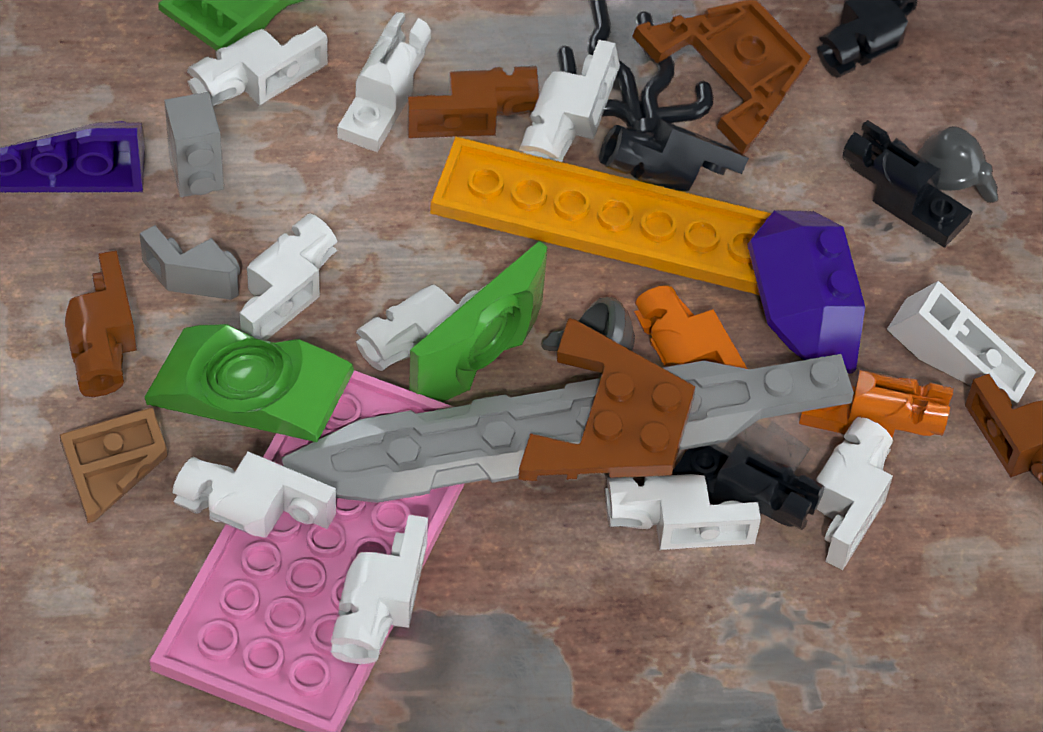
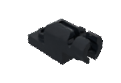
M846 0L843 6L840 25L830 33L819 38L823 44L817 47V52L824 68L831 76L839 78L854 71L857 67L855 63H860L861 66L871 63V60L899 48L903 44L908 20L906 16L916 9L918 0Z
M661 119L657 120L653 132L615 125L605 137L599 155L600 163L606 165L605 167L623 174L631 173L637 180L677 191L690 190L701 166L720 175H724L726 169L742 174L749 159L733 147Z
M869 120L865 121L861 129L863 130V135L861 136L854 132L848 139L844 147L843 159L850 164L853 170L877 185L873 198L874 203L945 248L970 222L973 211L937 189L941 171L939 167L910 150L898 138L891 142L887 131Z
M740 443L737 444L730 456L709 445L690 448L685 452L672 472V475H704L709 502L712 505H719L726 501L758 502L760 515L763 514L782 525L797 527L801 530L806 527L807 514L813 515L825 488L824 485L802 473V475L796 476L791 467L774 462Z

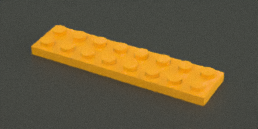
M455 137L430 206V214L756 295H760L747 244L772 214L460 137Z

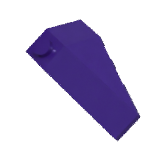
M96 122L1 146L0 193L143 192L145 147L142 122Z

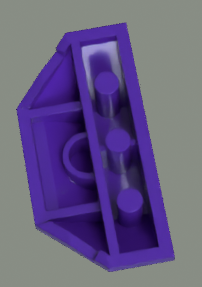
M774 210L747 244L767 324L785 345L801 359L809 360L841 354L847 373L852 374L857 368L865 303L844 227L815 211Z

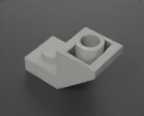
M156 225L140 233L142 261L167 291L229 300L239 296L238 275H240V267L238 262L229 251L223 252L212 238L183 253L178 243L171 237L167 239Z

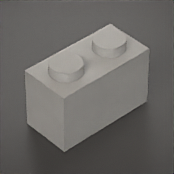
M209 92L165 99L169 158L180 198L191 195H205L213 191L223 190L221 136Z

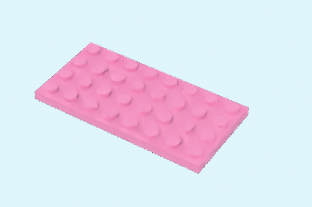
M354 370L319 439L359 419L411 410L415 413L452 408L453 406ZM276 433L263 458L283 466L282 457L313 443V441ZM464 484L432 489L430 494L379 503L336 498V515L328 529L314 523H301L285 511H283L266 538L250 535L226 524L151 657V671L306 732H341L375 662L369 664L348 663L335 658L331 653L332 643L330 642L337 617H339V602L347 572L361 552L391 555L395 533L405 532L408 515L428 518V541L423 561L424 566ZM391 625V627H390V629H389V631H388V633H387V636H386V638H385V640H384V642H383V644H382V646H381L380 652H381V650H382V648H383V646H384V644H385V642H386V640H387V638H388V636H389V634H390V632H391V630H392V628H393L394 625Z

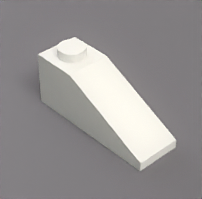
M939 281L907 297L887 328L919 360L970 386L973 379L990 373L999 389L1002 388L1007 392L1012 406L1018 404L1036 373L1034 369Z

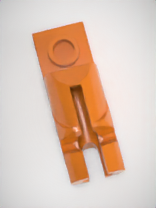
M667 285L649 289L638 296L635 304L639 310L634 311L644 333L651 334L650 344L658 353L665 367L709 361L748 369L714 309L694 315L680 300L673 287Z
M860 369L856 386H852L854 392L852 403L803 411L799 424L845 434L852 422L857 417L868 418L887 430L892 439L895 429L923 436H943L949 417V403L952 399L954 388L930 382L921 387L917 379L896 378Z

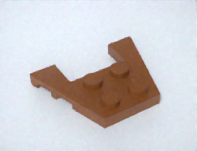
M743 0L708 8L705 14L684 18L682 15L673 16L671 22L651 26L650 22L636 26L632 36L656 63L661 62L686 45H692L745 102L722 116L717 128L742 154L746 153L811 59V56L757 0Z
M568 318L557 351V363L602 373L601 380L581 442L573 444L530 433L519 467V480L537 481V476L567 475V479H577L578 474L609 473V478L672 475L695 397L696 386L581 322Z

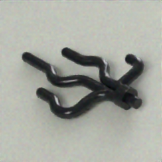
M589 0L594 29L587 41L588 55L594 54L598 40L607 41L611 33L606 0ZM642 11L636 16L637 26L647 22L654 26L650 13ZM569 46L560 47L557 51L560 72L577 75L573 50ZM643 49L645 55L657 65L658 71L643 88L641 103L636 80L631 69L619 60L620 67L616 79L619 83L622 101L608 99L602 117H616L623 120L630 129L653 132L658 119L668 123L701 119L711 110L714 96L711 85L706 81H701L695 86L696 102L659 107L658 96L669 86L674 78L675 64L671 55L656 63Z

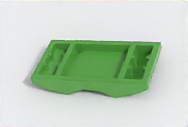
M162 0L158 3L159 11L217 51L220 48L230 46L250 33L259 29L264 30L272 18L285 7L305 0Z
M538 241L410 350L409 391L439 402L449 400L470 390L477 370L492 363L504 350L523 344L537 320L543 302L548 249L545 244Z
M228 324L198 325L182 330L144 398L147 405L318 442L354 372L353 364L300 339L274 343L256 339Z

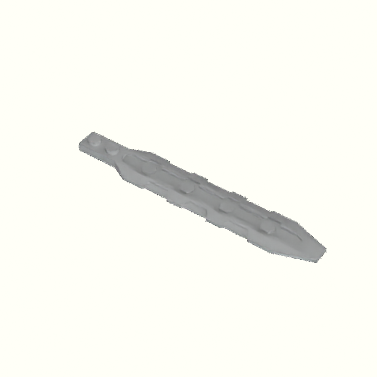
M841 354L750 370L709 361H699L663 368L696 386L695 397L679 448L680 450L728 442L759 419L852 403L854 394ZM593 379L569 383L563 389L510 398L505 394L475 399L469 405L415 413L411 410L359 419L319 439L318 442L308 444L282 457L283 466L336 488V498L374 503L430 494L432 489L489 480L494 483L519 478V467L530 433L573 444L581 442L600 380Z

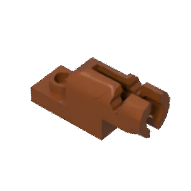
M517 66L514 67L512 75H507L503 71V67H494L491 70L450 72L449 95L408 96V138L495 136L497 115H520L534 111L539 98L537 67Z
M117 250L98 254L101 272L92 273L95 292L71 298L66 311L65 328L72 359L75 363L79 390L86 397L108 395L122 387L124 384L122 370L123 353L137 351L134 323Z
M990 373L973 379L965 407L1010 478L1031 470L1043 485V400L1012 409L1011 400L1007 392L1002 388L999 389Z

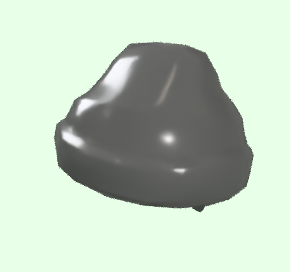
M951 126L931 135L924 142L917 154L941 169L937 189L957 191L975 185L986 202L994 203L998 201V187L992 175V165L987 163L984 151L975 137L962 128Z
M602 297L592 303L579 322L632 351L635 334L630 315L623 307V304L613 297ZM564 331L551 332L548 338L541 343L542 348L547 351H558Z

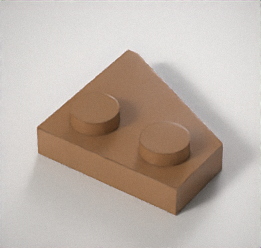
M153 407L60 434V442L87 523L96 521L167 457V447Z

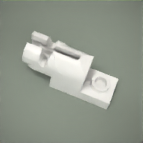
M396 12L391 17L356 80V97L337 127L339 139L375 152L379 151L407 103L408 96H411L413 92V74L425 55V48L431 39V29L425 21L420 18L417 19L410 31L409 44L404 43L405 34L401 31V26L405 21V13Z
M315 26L303 34L292 37L282 46L268 32L259 29L230 46L217 50V60L205 57L188 67L187 72L194 77L188 81L190 90L193 94L209 92L213 106L236 97L244 91L261 105L328 64L327 35Z
M598 40L594 54L587 55L584 61L582 76L558 71L551 73L545 81L535 109L531 113L532 126L526 128L519 150L526 154L562 162L576 135L594 139L620 67L615 43Z
M306 215L292 226V231L296 236H289L287 233H284L277 238V242L250 262L247 267L248 289L255 297L251 298L240 312L242 332L256 339L266 341L320 297L319 269L330 256L338 251L333 247L338 241L327 224L316 215Z
M436 285L421 289L399 305L387 309L386 320L375 317L360 327L356 332L361 337V339L356 341L358 350L372 367L383 371L390 365L409 358L410 350L479 291H470L461 299L459 304H456Z
M857 417L843 436L845 440L835 447L834 452L816 478L817 482L825 486L817 510L833 519L824 539L830 542L826 562L841 570L845 568L885 503L893 475L883 471L884 462L891 450L889 448L893 443V439L886 429L868 418Z
M247 452L235 472L230 467L205 462L192 457L182 467L173 487V493L177 495L174 500L176 505L196 514L209 507L210 520L223 522L250 535L264 538L272 531L283 511L288 512L301 523H314L325 529H328L336 515V488L251 452Z
M704 475L645 476L644 486L642 487L638 486L633 477H607L608 488H605V503L609 526L650 529L653 525H656L660 550L755 544L761 520L758 502L726 501L719 505H710Z
M408 515L405 532L395 533L391 555L361 552L351 564L339 602V617H337L330 642L332 643L331 653L335 658L354 664L375 662L378 660L381 646L391 625L409 628L427 548L428 518Z

